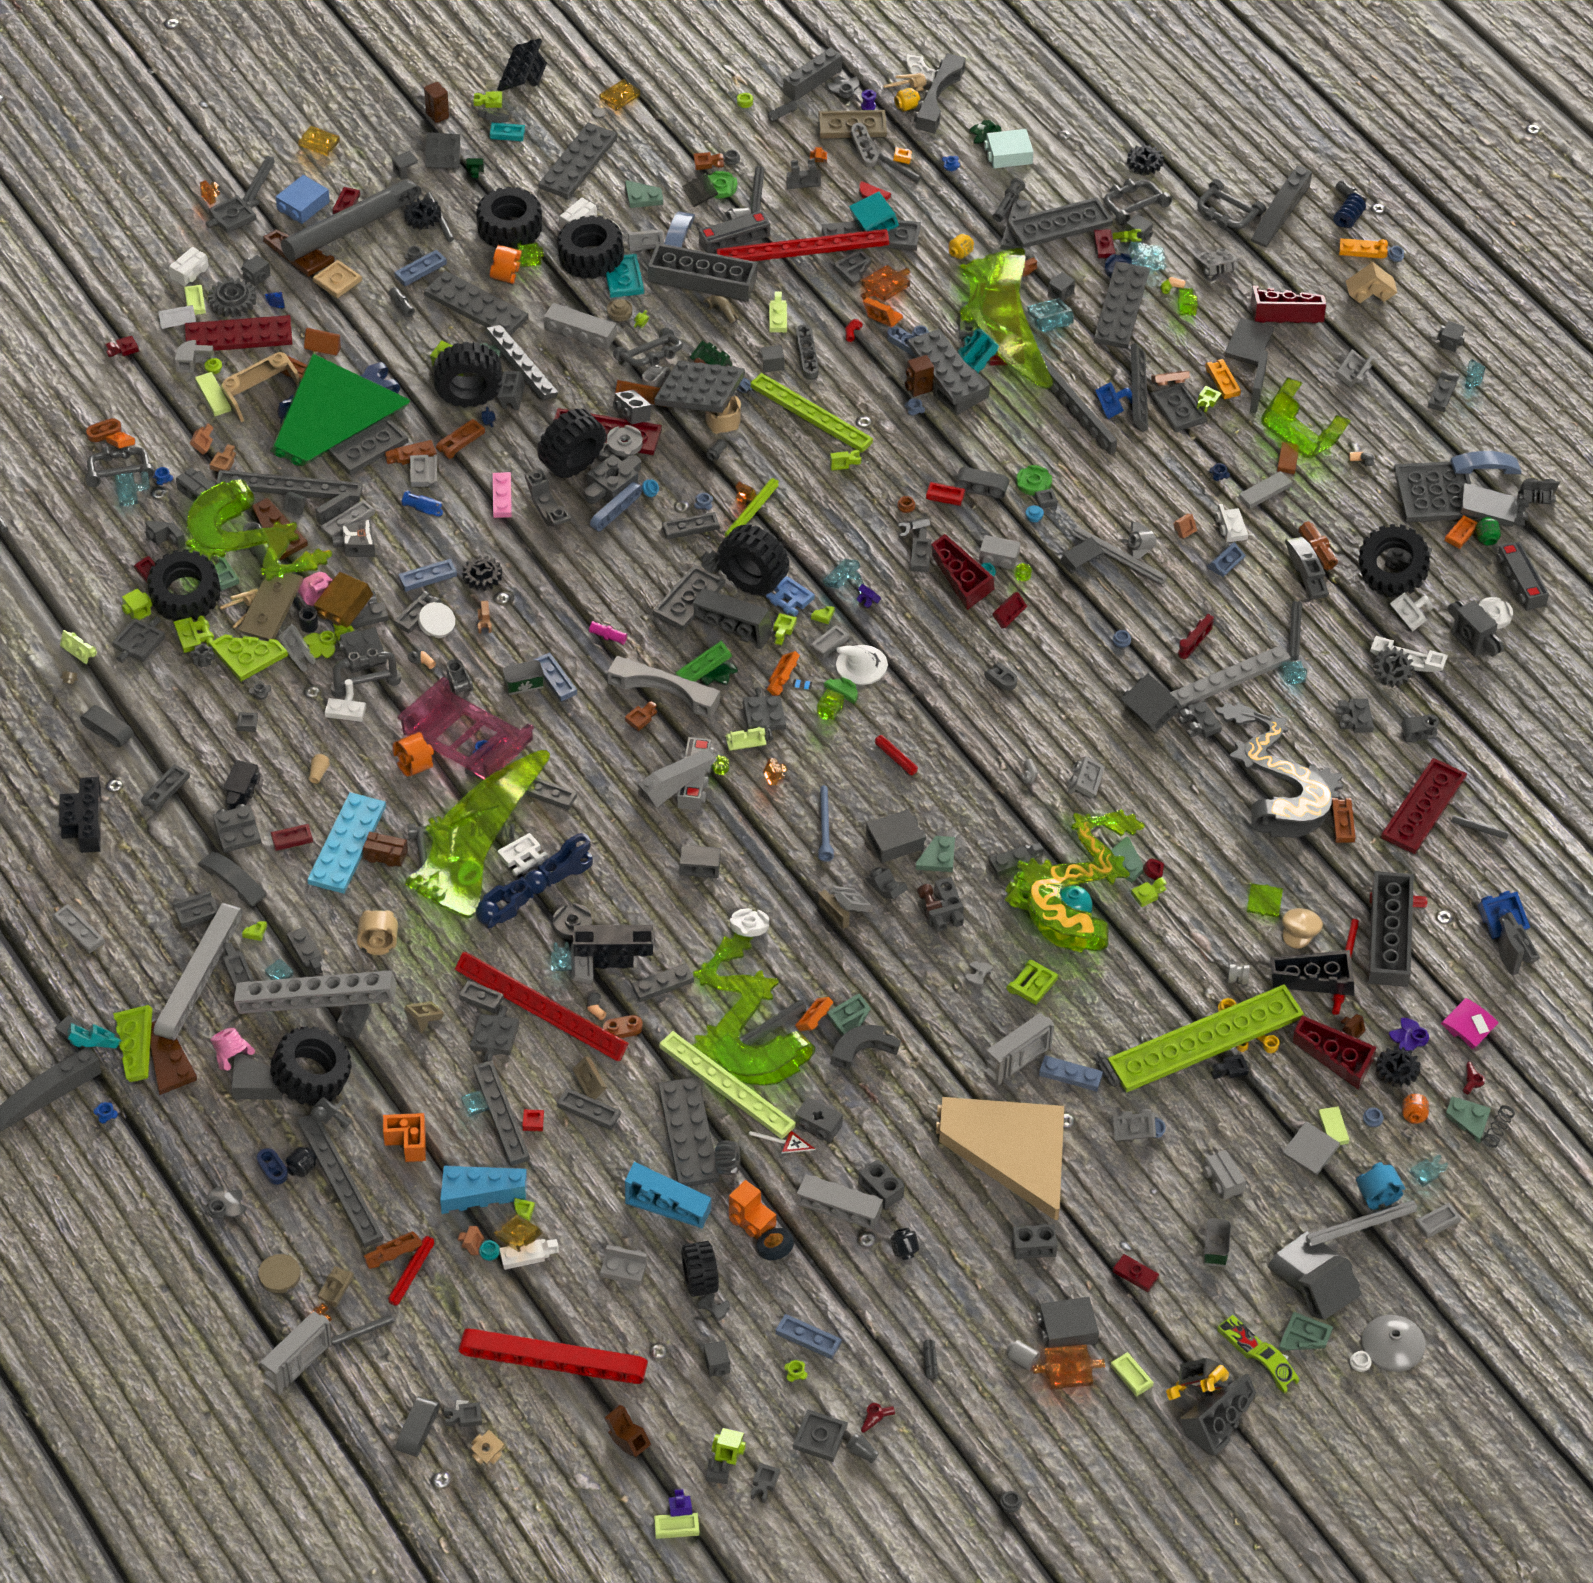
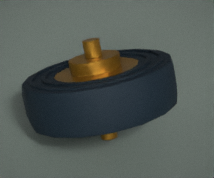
M784 1228L768 1230L758 1238L756 1243L757 1251L765 1260L781 1259L792 1251L794 1246L793 1237Z

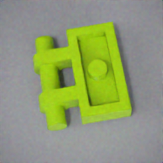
M199 616L196 622H193L192 617L173 622L184 653L194 651L195 646L200 645L202 642L207 643V646L210 647L209 643L214 640L213 633L209 630V622L205 620L204 616Z

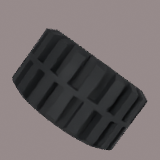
M702 1241L683 1245L681 1250L682 1265L689 1294L695 1297L717 1293L719 1288L718 1270L714 1250L710 1242Z

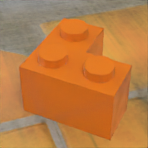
M424 1113L383 1115L385 1146L404 1145L405 1162L426 1161Z
M747 1180L743 1181L729 1195V1219L734 1225H739L750 1237H755L758 1240L763 1233L776 1226L777 1214L761 1203V1191Z

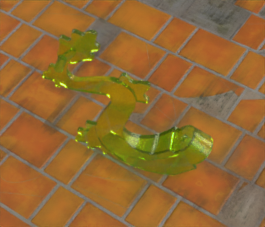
M236 479L227 484L223 481L204 491L194 501L188 512L187 527L191 539L186 541V546L193 547L189 552H200V556L203 554L211 561L214 555L223 558L226 552L268 544L269 546L263 560L264 568L260 570L261 574H266L267 581H271L276 576L283 577V574L317 571L318 565H327V559L333 555L331 550L321 551V549H316L313 553L305 551L293 564L276 563L288 548L290 541L299 539V535L294 533L297 528L296 522L286 525L275 522L273 528L240 532H227L221 529L223 524L242 515L241 512L250 508L254 503L255 496L246 481L242 479Z
M734 933L731 939L726 936L723 937L714 957L708 964L703 963L702 969L693 971V976L700 979L699 983L701 986L707 984L714 989L737 992L742 997L724 1015L716 1027L707 1025V1035H695L697 1043L692 1044V1046L743 1083L759 1086L775 1085L801 1071L799 1067L808 1062L814 1055L815 1046L799 1031L791 1032L784 1037L780 1034L769 1042L758 1046L746 1045L739 1039L743 1028L756 1012L762 1000H773L771 991L779 984V980L777 978L764 977L762 970H759L754 976H719L716 973L721 962L743 958V951L752 948L750 941L753 937Z

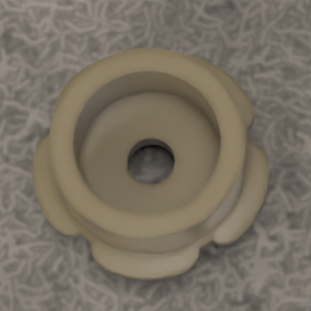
M62 671V676H60L63 679V683L74 684V681L79 680L77 679L78 673Z

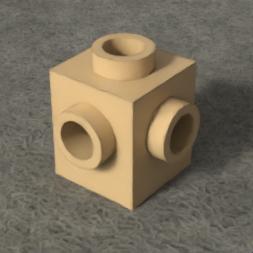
M490 1430L483 1436L479 1434L471 1443L473 1445L471 1451L474 1453L472 1457L480 1465L482 1463L487 1466L490 1463L495 1464L502 1456L500 1452L505 1448V1444ZM485 1447L490 1448L487 1452L483 1451Z

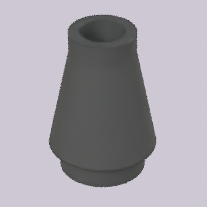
M857 1433L854 1434L846 1446L850 1453L868 1460L870 1463H873L879 1455V1452L873 1448L865 1437Z

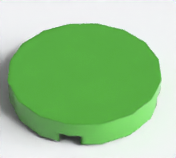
M715 171L712 175L706 176L704 190L711 197L727 198L736 192L737 179L729 172Z
M1030 465L1028 468L1020 469L1017 473L1016 484L1023 493L1035 496V492L1051 488L1052 476L1046 468Z

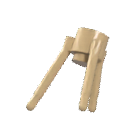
M922 73L896 75L897 79H910L886 84L883 87L888 88L910 83V86L915 88V92H920L926 86V78Z
M252 589L231 596V600L234 601L220 606V609L228 608L243 601L247 606H251L258 589ZM247 612L233 625L234 629L243 622Z

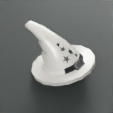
M867 645L837 647V652L840 655L837 658L836 669L841 677L851 680L856 685H867L879 681L886 674L888 663L886 656L880 650Z

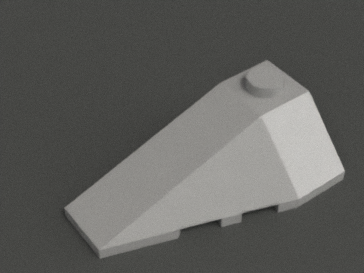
M706 748L653 772L640 782L638 787L658 807L717 761V759Z

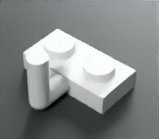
M1405 592L1390 603L1392 608L1412 631L1427 621L1419 608L1424 605L1428 611L1433 609V605L1427 596H1423L1413 603Z
M347 679L345 681V700L329 698L325 717L362 722L366 703L352 701L354 696L353 682L351 679Z

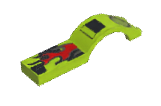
M1234 1315L1218 1326L1217 1331L1247 1359L1255 1358L1269 1370L1275 1380L1276 1387L1284 1394L1288 1390L1287 1384L1291 1381L1295 1384L1299 1382V1377L1284 1355L1273 1345L1262 1342Z

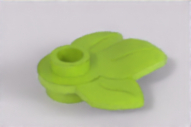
M323 631L321 634L311 633L303 638L314 658H318L321 655L329 658L335 653L337 638L332 631Z

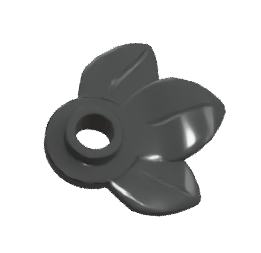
M838 75L834 83H827V87L831 92L838 93L843 98H850L859 87V79L853 77L847 81Z
M217 1186L210 1193V1204L207 1210L209 1216L214 1219H220L225 1216L230 1218L238 1217L247 1210L246 1206L240 1204L242 1200L241 1190L225 1193L220 1186Z

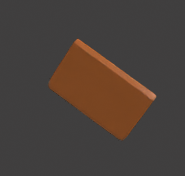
M306 328L304 349L335 356L338 355L341 348L339 334Z

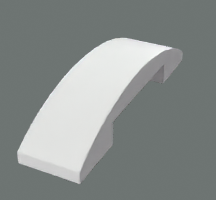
M1376 636L1370 651L1379 656V652L1381 650L1384 651L1387 647L1392 650L1394 640ZM1395 646L1397 651L1403 649L1404 655L1409 653L1407 658L1408 660L1413 659L1410 666H1414L1415 671H1442L1448 658L1446 654L1431 650L1427 655Z

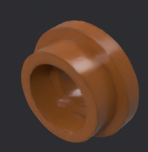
M903 496L898 501L897 507L901 512L909 513L915 509V502L912 497Z

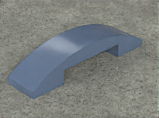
M678 211L671 222L664 244L682 247L688 229L691 228L695 214Z
M1476 451L1461 454L1450 459L1455 474H1471L1473 469H1502L1504 474H1521L1522 472L1517 458L1502 452Z

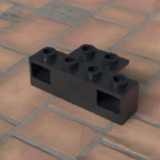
M99 777L79 778V793L60 794L59 826H61L62 839L78 838L81 853L101 852L102 791Z
M574 925V956H594V968H634V956H653V925Z

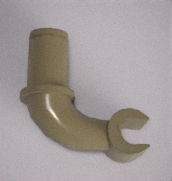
M710 295L703 302L710 304V307L707 308L709 310L718 305L729 323L739 318L731 305L732 303L723 296Z

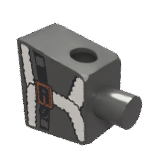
M371 519L343 525V536L332 537L333 548L345 547V555L347 557H375Z

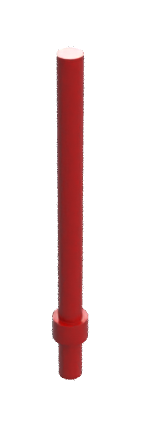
M1357 919L1351 920L1345 950H1350L1351 958L1359 920ZM1333 994L1332 1014L1339 1015L1345 995Z

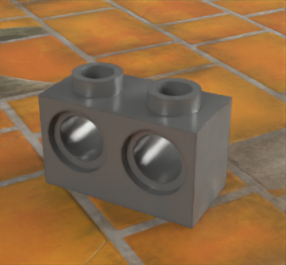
M629 390L615 393L613 401L614 410L629 423L636 424L650 421L651 404L636 391Z
M879 1159L859 1172L858 1183L869 1195H875L883 1199L884 1210L904 1197L905 1185L903 1181L898 1177L896 1178L891 1173L890 1168L886 1164H882Z
M1055 1224L1013 1227L1012 1242L1015 1259L1056 1257L1058 1245Z

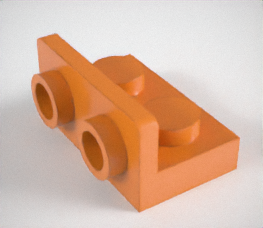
M868 297L863 301L868 317L887 326L893 327L903 318L902 314L893 311L889 305L882 304Z

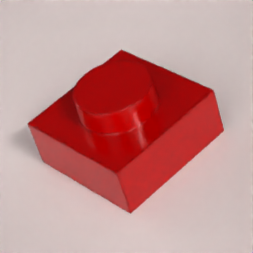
M524 1109L523 1131L543 1132L544 1110Z

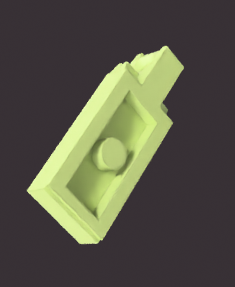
M775 292V300H770L769 332H787L786 300H782V292Z

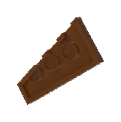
M276 229L263 236L265 244L308 277L335 262V257L331 255L326 256L319 249L295 261H290L286 258L281 248V241L289 237V235Z
M268 498L252 505L258 523L269 538L270 546L280 560L308 546V541Z
M153 1021L150 1044L159 1095L197 1081V1075L177 1038L171 1040L154 1035L156 1021Z

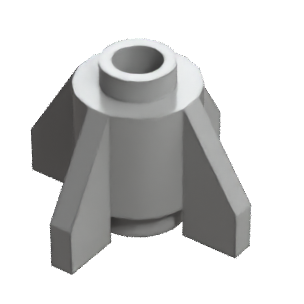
M1131 522V531L1135 532L1131 533L1128 539H1122V543L1128 542L1129 546L1135 549L1131 550V556L1140 559L1154 548L1157 539L1154 533L1141 523Z

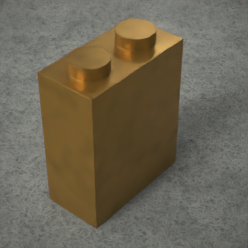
M339 572L315 602L314 607L320 618L324 620L329 619L337 626L342 625L348 628L374 594L367 583Z

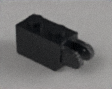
M240 760L235 761L224 784L226 803L228 805L227 810L235 809L239 804L246 805L248 800L252 799L254 787L256 784H259L261 779V773H259L257 764Z

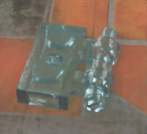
M1131 241L1129 252L1132 264L1152 267L1153 270L1166 269V263H1163L1165 260L1164 247Z

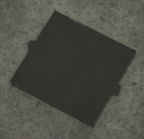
M706 173L682 186L693 207L707 202L710 198L718 195Z

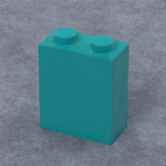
M880 192L849 206L852 217L862 232L881 229L890 231L899 226L895 212Z

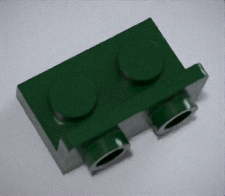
M701 341L690 356V359L693 361L696 358H700L710 365L732 366L733 364L726 352L717 351V347L710 342L707 344Z

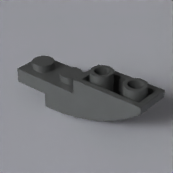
M1303 537L1286 539L1285 543L1295 570L1300 572L1310 600L1327 597L1329 592L1323 578L1325 572L1311 545Z

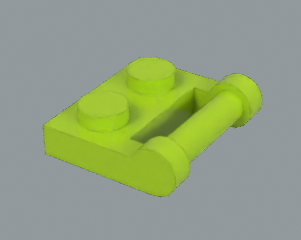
M1028 960L1022 972L1006 988L1011 994H1017L1037 1005L1058 980V974L1034 960ZM1031 972H1036L1024 987L1020 986Z

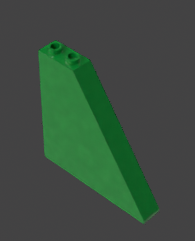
M312 354L270 451L279 458L290 460L296 466H304L329 452V449L382 419L389 418L403 410L409 404L410 399L316 354Z

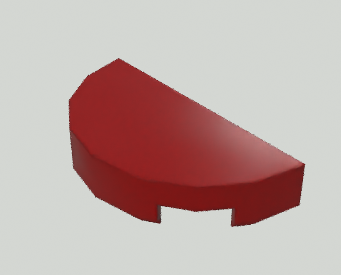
M863 181L859 185V191L863 199L877 192H880L886 201L891 198L890 192Z

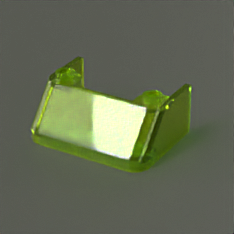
M1287 377L1263 413L1261 422L1264 427L1301 456L1311 459L1333 446L1351 420L1336 415L1328 428L1323 430L1320 436H1318L1295 418L1300 406L1293 397L1302 385V382Z

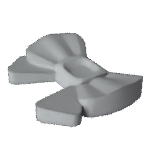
M975 961L970 963V967L977 970L975 974H967L965 978L973 986L982 987L984 985L983 979L988 972L992 971V966Z

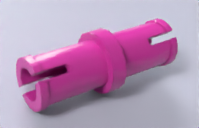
M592 621L589 627L590 633L602 636L605 640L610 639L622 645L627 640V633L615 630L612 626L607 627Z

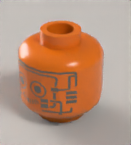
M1411 1094L1404 1098L1402 1105L1404 1119L1413 1124L1424 1122L1429 1115V1102L1427 1098L1420 1094Z

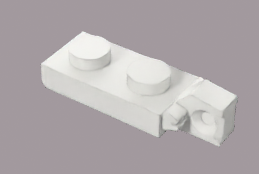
M541 1239L499 1248L505 1270L543 1262L550 1254L559 1253L557 1239L547 1241Z

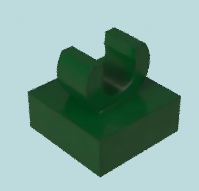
M466 158L467 172H471L472 178H479V172H484L483 158Z

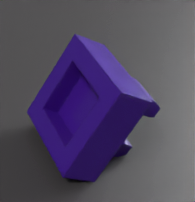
M861 584L858 588L862 594L857 597V601L861 603L864 599H867L864 604L865 607L869 608L872 605V601L878 604L881 600L877 593L864 584Z
M683 1489L675 1490V1497L669 1498L671 1517L692 1515L690 1496H684Z

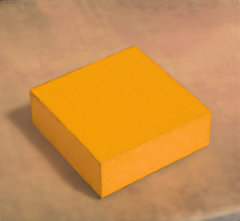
M896 147L893 161L910 164L912 151Z

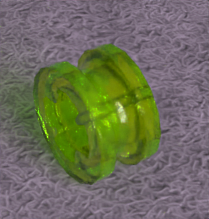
M1026 563L1017 565L1015 570L1016 579L1023 582L1030 580L1031 566Z
M722 755L716 756L717 761L712 765L713 771L720 775L729 771V759Z

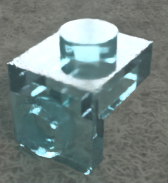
M1473 359L1469 361L1465 387L1469 390L1481 384L1486 368Z

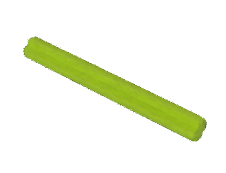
M771 478L725 532V538L734 528L746 525L779 486L778 480Z

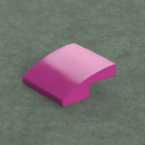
M1467 998L1441 1022L1454 1037L1459 1035L1471 1049H1474L1499 1023L1486 1010ZM1481 1014L1489 1032L1479 1034L1472 1016Z

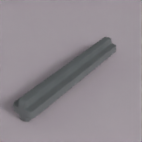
M266 156L242 200L249 202L255 199L275 163L274 157Z
M763 166L755 168L751 214L760 211L764 179Z
M1300 601L1292 602L1289 643L1291 661L1299 659L1302 603Z
M798 1000L740 1037V1044L744 1048L750 1046L805 1011L806 1004L802 1000Z

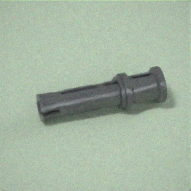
M1012 179L1011 186L1005 191L1004 199L993 214L994 220L1001 222L1015 198L1018 199L1019 193L1025 189V183L1021 179Z

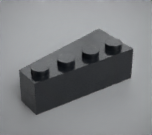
M1350 950L1270 958L1273 988L1285 984L1287 989L1355 996Z

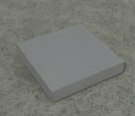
M1306 1121L1284 1149L1283 1155L1317 1176L1338 1149L1340 1142Z

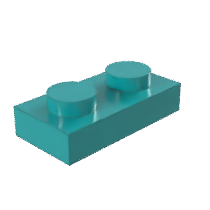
M491 124L490 139L524 140L525 125Z

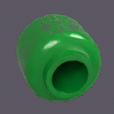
M1485 517L1477 523L1478 541L1487 546L1496 544L1501 537L1499 522L1490 517Z

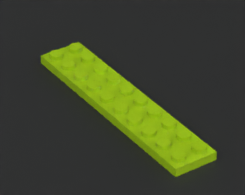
M1284 984L1108 1058V1062L1127 1093L1301 1019L1302 1015L1304 1016V1013Z

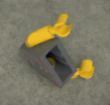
M1209 1358L1180 1364L1179 1381L1176 1382V1386L1168 1388L1166 1393L1170 1401L1181 1397L1179 1390L1183 1391L1187 1387L1202 1390V1392L1224 1389L1232 1383V1377L1229 1376L1228 1366Z

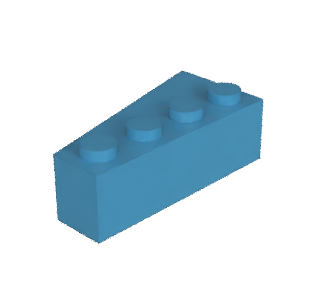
M633 1163L625 1180V1204L703 1229L711 1211V1197L641 1164Z
M444 1166L440 1199L441 1213L446 1214L450 1210L459 1209V1211L468 1210L467 1207L479 1205L480 1208L487 1207L488 1204L497 1202L499 1204L514 1202L515 1198L526 1200L527 1169Z

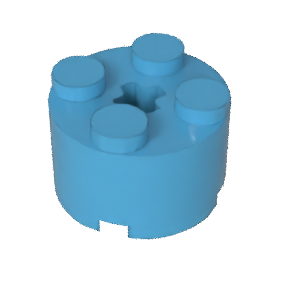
M1382 1162L1376 1163L1372 1166V1170L1356 1178L1357 1186L1370 1209H1379L1378 1205L1385 1204L1387 1207L1398 1201L1404 1194L1402 1190H1405V1186L1392 1165H1383Z

